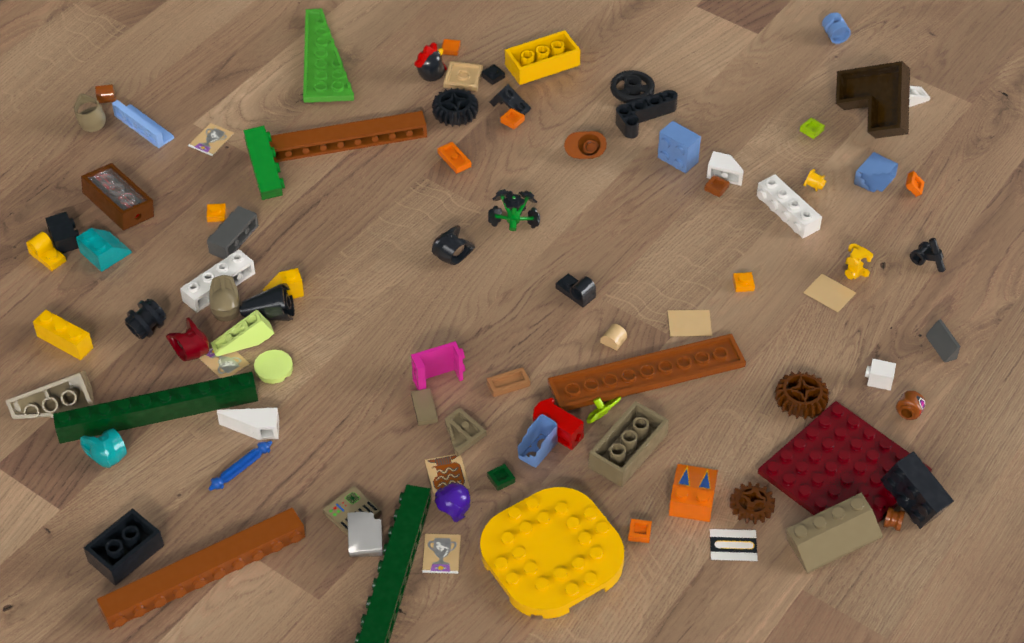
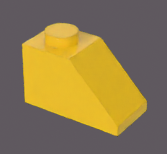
M298 268L279 272L263 288L264 292L279 284L287 283L290 290H287L289 296L292 295L293 299L304 296L303 283Z

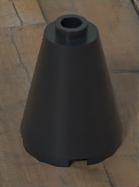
M287 283L279 284L242 301V305L239 307L241 316L247 317L257 309L267 320H293L291 316L295 315L294 301L292 295L289 296L287 290H290Z

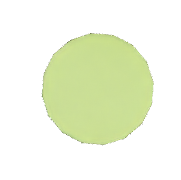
M282 350L265 351L255 359V375L265 383H281L287 376L289 377L292 374V358Z

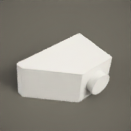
M713 151L708 164L707 178L711 179L716 175L731 184L741 186L744 170L731 155Z

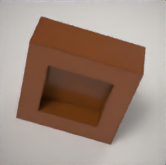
M714 175L705 184L704 190L720 198L729 188L730 182Z

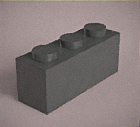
M238 206L219 225L218 229L208 237L209 253L225 259L230 254L236 252L259 226L257 213Z

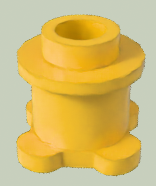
M813 169L809 172L803 186L809 185L815 188L817 192L819 189L822 190L827 181L824 180V175L821 176L815 173L816 170Z

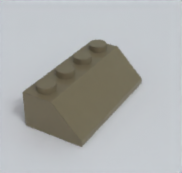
M862 493L786 528L787 541L807 574L883 537L874 512Z

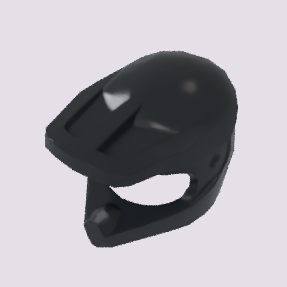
M457 225L434 240L432 253L441 261L456 265L464 260L475 249V246L463 238H458L461 227ZM465 245L463 251L458 256H453L460 246Z

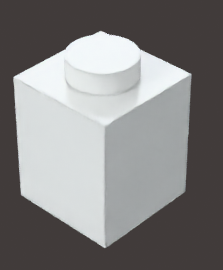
M873 359L871 366L866 368L867 386L891 391L896 363Z

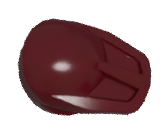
M189 317L186 318L187 329L185 333H169L166 335L168 342L183 361L195 360L209 353L210 346L206 335L196 327Z

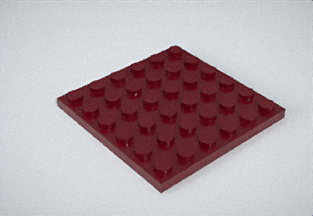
M835 401L758 468V474L812 515H816L862 493L872 508L877 523H879L886 517L889 507L894 509L898 505L897 500L884 487L880 479L895 463L910 453ZM925 464L929 471L932 472V468Z

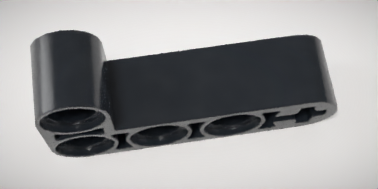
M666 90L621 104L616 108L615 123L626 138H636L639 134V123L676 111L678 94L673 90Z

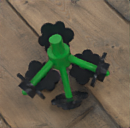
M506 189L496 192V196L492 199L493 201L502 199L507 216L502 215V209L498 208V206L490 209L488 212V222L493 227H496L498 222H501V219L507 220L510 231H516L517 224L524 220H527L531 228L539 226L540 214L535 207L528 211V216L520 217L522 211L526 210L528 200L532 203L538 202L534 199V195L531 192L525 190V192L521 191L517 195L512 194V191H506Z

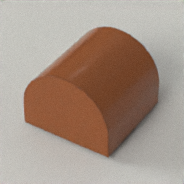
M113 84L95 86L96 98L99 103L116 101Z

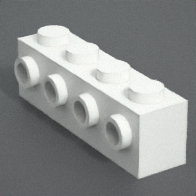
M773 175L758 183V198L771 211L775 212L783 222H786L795 233L805 238L820 230L822 216L778 176Z
M241 250L230 254L227 258L181 287L182 301L198 313L210 304L209 291L213 278L228 275L233 277L236 286H238L255 274L253 260Z

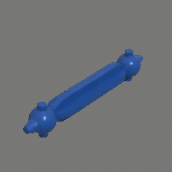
M259 442L257 444L258 448L251 450L221 473L220 477L212 478L209 490L223 489L224 483L236 477L258 460L262 454L269 453L273 442Z

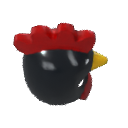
M434 42L430 46L426 45L414 63L419 75L424 80L430 82L440 79L447 70L446 65L442 62L443 48L437 49V44Z

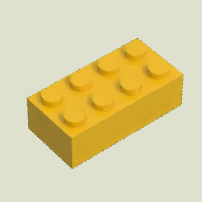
M564 30L505 49V66L518 84L522 85L580 66V49Z

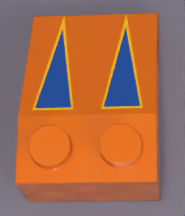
M677 464L670 499L669 516L710 522L718 470Z

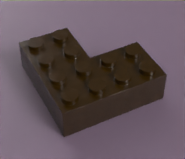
M903 61L837 71L836 104L843 110L868 107L867 132L877 139L909 134L910 68Z

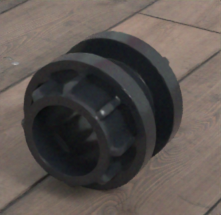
M147 299L146 301L141 300L138 302L139 310L137 312L129 310L127 312L128 317L125 318V325L139 339H144L146 336L150 338L153 335L151 329L154 326L161 328L164 326L163 321L166 319L163 309L154 300Z

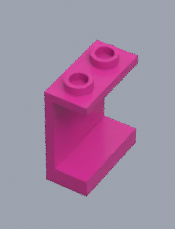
M456 341L411 355L412 379L417 390L426 389V379L453 370L459 381H463V372H465L463 359H465L463 349L458 347Z

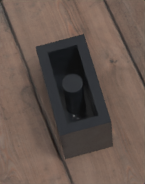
M67 212L45 218L56 250L63 254L79 248L76 237L80 234L78 229L74 230L76 228L73 218H69Z

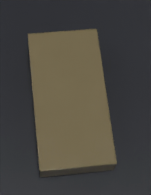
M431 389L411 391L418 426L438 423Z

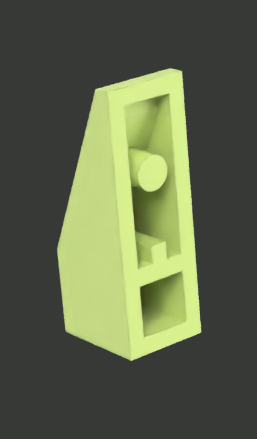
M256 309L211 342L215 355L221 356L260 345L265 340H268L274 334L270 322Z

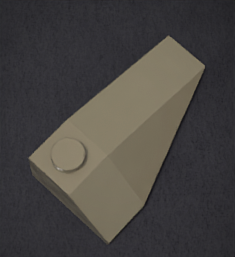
M85 370L5 400L12 419L52 418L54 413L95 405L92 387Z

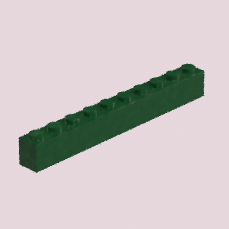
M247 372L54 413L53 418L59 443L62 444L80 440L82 436H99L109 429L122 431L257 402L258 397L253 373Z
M406 485L405 491L400 493V507L394 513L395 523L394 526H390L388 538H390L389 543L384 545V559L379 561L377 570L379 575L378 578L373 580V594L368 596L366 604L368 610L366 614L362 615L361 633L358 632L356 634L355 643L390 642L432 501L430 488Z

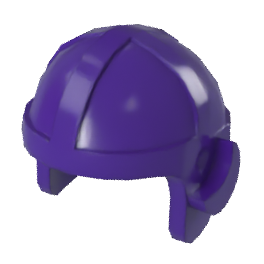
M450 483L438 489L434 500L438 509L449 514L454 522L465 518L464 514L468 511L471 501L468 489L459 483Z

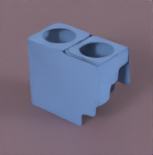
M874 152L856 170L854 184L871 192L876 190L883 192L896 177L898 163Z
M543 414L540 415L528 428L527 434L522 438V442L517 447L519 459L536 468L558 443L557 423ZM540 439H545L541 443V448L539 449L537 446V442ZM536 452V456L529 455L528 457L526 454Z

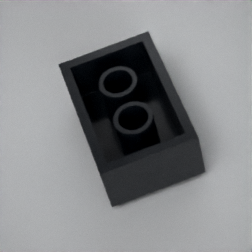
M914 451L895 463L880 479L884 487L897 500L898 505L906 511L911 521L919 529L937 518L954 502Z
M132 508L83 548L87 561L116 586L164 546L161 531Z

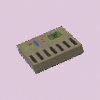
M355 486L322 509L323 514L347 536V513L372 512L374 513V519L381 515V509Z

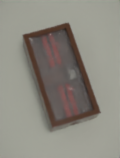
M113 163L81 176L82 193L123 231L154 217L153 199Z

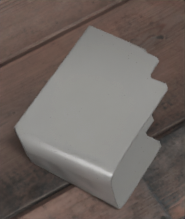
M372 512L347 513L349 556H383L381 520L374 519V513Z

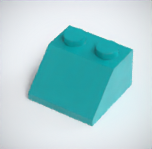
M90 228L76 237L80 253L101 272L132 253L110 231Z

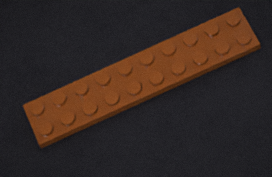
M727 334L548 378V385L557 406L568 411L595 404L593 400L598 397L605 402L620 396L625 397L743 368L746 365V361L733 335Z

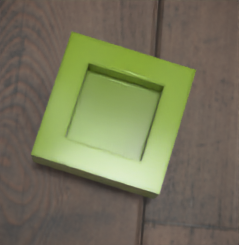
M810 118L800 126V132L815 139L824 131L825 125Z

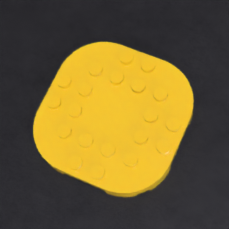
M552 487L534 493L495 515L486 524L481 534V557L486 570H490L509 596L510 603L517 610L528 616L533 614L543 616V619L563 616L569 613V608L602 589L606 592L612 588L622 575L624 545L620 535L588 496L571 488Z

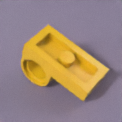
M40 232L26 242L29 254L49 270L53 271L66 262V257L53 247L52 241L46 233Z

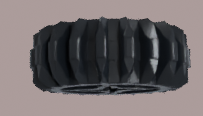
M451 87L450 90L444 89V92H439L435 96L432 103V112L435 119L439 120L440 123H445V126L451 125L453 127L458 125L460 127L461 124L466 125L467 122L471 123L473 119H476L478 101L475 94H471V91H466L465 88L460 90L459 88L452 89Z

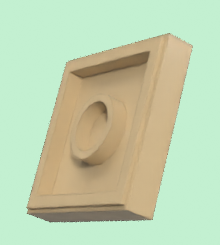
M450 61L443 83L444 88L451 89L452 87V89L459 88L460 90L465 88L467 91L477 92L483 65Z

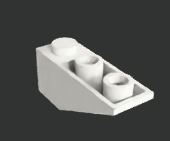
M278 408L217 410L219 425L257 440L279 439Z

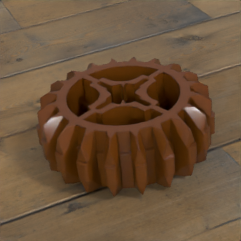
M791 371L789 376L784 375L783 379L779 380L775 389V401H777L778 407L782 408V413L788 412L789 417L795 415L796 419L803 417L805 420L809 416L813 419L815 415L819 416L821 411L825 410L829 401V389H827L826 383H822L821 378H816L815 374L808 375V372L802 374L800 371L795 374Z

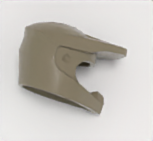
M81 93L74 105V112L78 123L85 131H99L106 122V115L102 110V106L96 98ZM93 102L97 104V107H91L80 112V114L78 113L79 107L84 103Z
M228 275L213 278L209 291L210 309L214 317L219 321L228 322L234 320L240 314L239 292L233 277Z

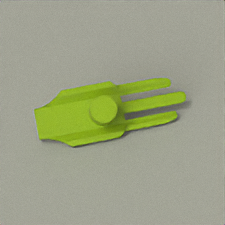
M621 396L608 401L606 404L603 403L600 397L594 399L593 402L597 408L589 413L586 422L588 424L593 423L603 417L621 400Z

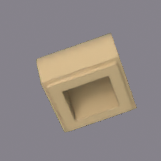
M612 324L601 337L600 343L617 351L627 339V333L620 325Z

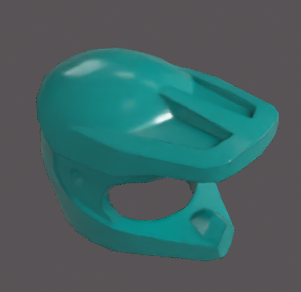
M114 429L104 431L102 436L97 438L88 436L80 438V445L83 451L102 467L111 468L127 455L124 441Z

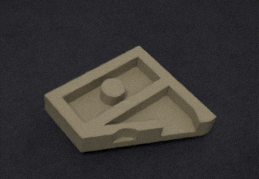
M458 408L445 418V425L457 457L487 436L486 430L461 408Z

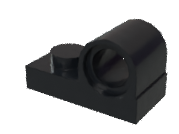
M568 273L556 282L555 288L581 307H585L596 298V286L587 276L577 280Z

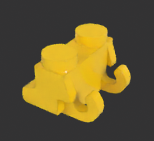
M850 244L848 247V251L851 252L850 257L846 258V264L848 265L847 270H845L846 277L850 280L857 279L859 276L868 277L870 272L863 267L864 263L861 260L867 258L866 261L871 262L873 253L858 244Z

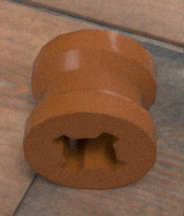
M889 507L883 527H893L896 531H900L905 511L900 510L898 512Z

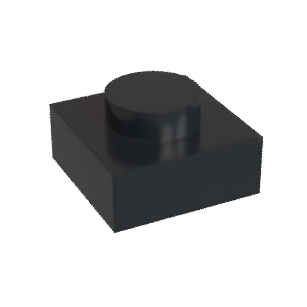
M492 65L481 72V77L491 85H494L505 78V72L496 65Z

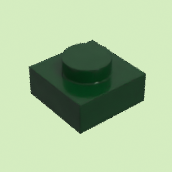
M505 464L487 472L488 479L497 491L515 483L514 475Z

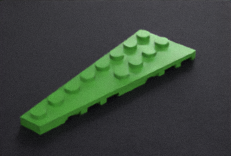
M306 9L304 103L354 101L351 84L343 68L342 60L331 36L323 10Z

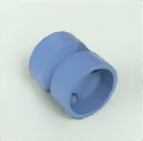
M830 13L823 19L822 26L832 43L840 44L850 37L851 31L841 14Z

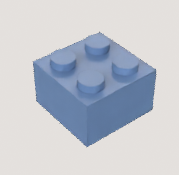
M674 121L670 122L659 133L658 158L676 169L687 173L699 162L701 136Z

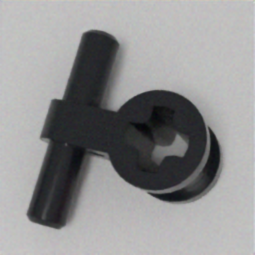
M931 238L929 243L922 242L917 250H913L910 253V259L916 265L921 266L926 260L935 261L939 272L946 270L943 262L944 256L942 250L938 247L936 238Z

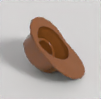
M596 131L574 132L566 138L564 143L567 154L576 159L597 158L605 152L607 147L606 138L603 134Z

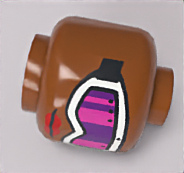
M906 391L899 398L896 410L902 418L915 420L925 408V399L916 391Z

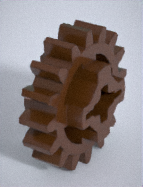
M748 482V486L740 484V489L734 488V493L730 497V508L733 509L732 514H738V520L744 518L746 524L750 520L753 521L754 525L757 524V520L764 523L765 517L770 519L771 514L774 513L775 498H772L773 492H766L767 487L760 488L759 483L755 486H752L751 482Z

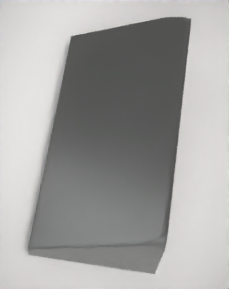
M940 319L928 331L926 337L943 362L946 363L957 359L961 346Z

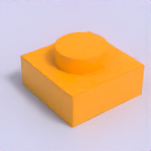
M225 203L207 204V222H224L226 220Z
M752 272L733 273L736 292L755 290Z

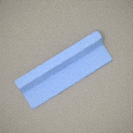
M118 100L112 103L115 117L157 148L174 139V135L133 105L125 106Z

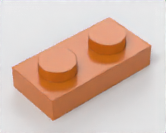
M453 142L437 148L440 157L456 174L472 167L471 161Z

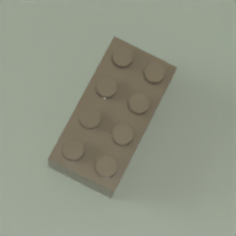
M635 401L589 452L588 468L623 487L668 435L669 420Z

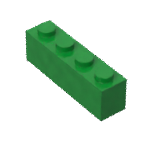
M265 126L243 130L261 199L266 200L283 196L282 189L285 188L283 178H279L278 175L281 171L279 163L274 161V157H276L275 149L270 147L269 142H272L270 132H266Z

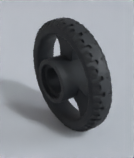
M629 70L615 75L611 81L610 89L616 99L628 103L653 95L655 84L653 79L646 73ZM623 80L624 89L618 90L616 86ZM644 81L647 85H641V82Z

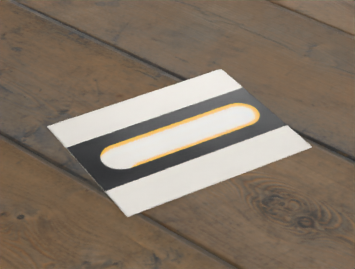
M710 529L711 560L758 561L756 530Z

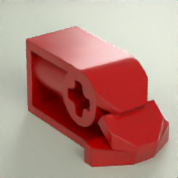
M553 398L540 401L534 407L533 421L542 414L557 423L558 442L570 450H573L584 438V421L556 406Z

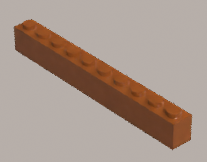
M423 111L271 135L272 142H269L270 147L275 149L276 157H274V161L276 163L426 138L427 124Z
M293 507L98 598L99 609L110 630L120 627L126 622L142 617L145 613L155 608H160L176 598H181L185 594L195 589H200L214 580H219L235 570H240L254 561H259L273 552H278L292 543L299 542L305 538L304 525Z

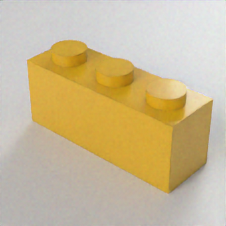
M48 310L43 311L33 321L37 337L79 360H82L93 349L90 333Z

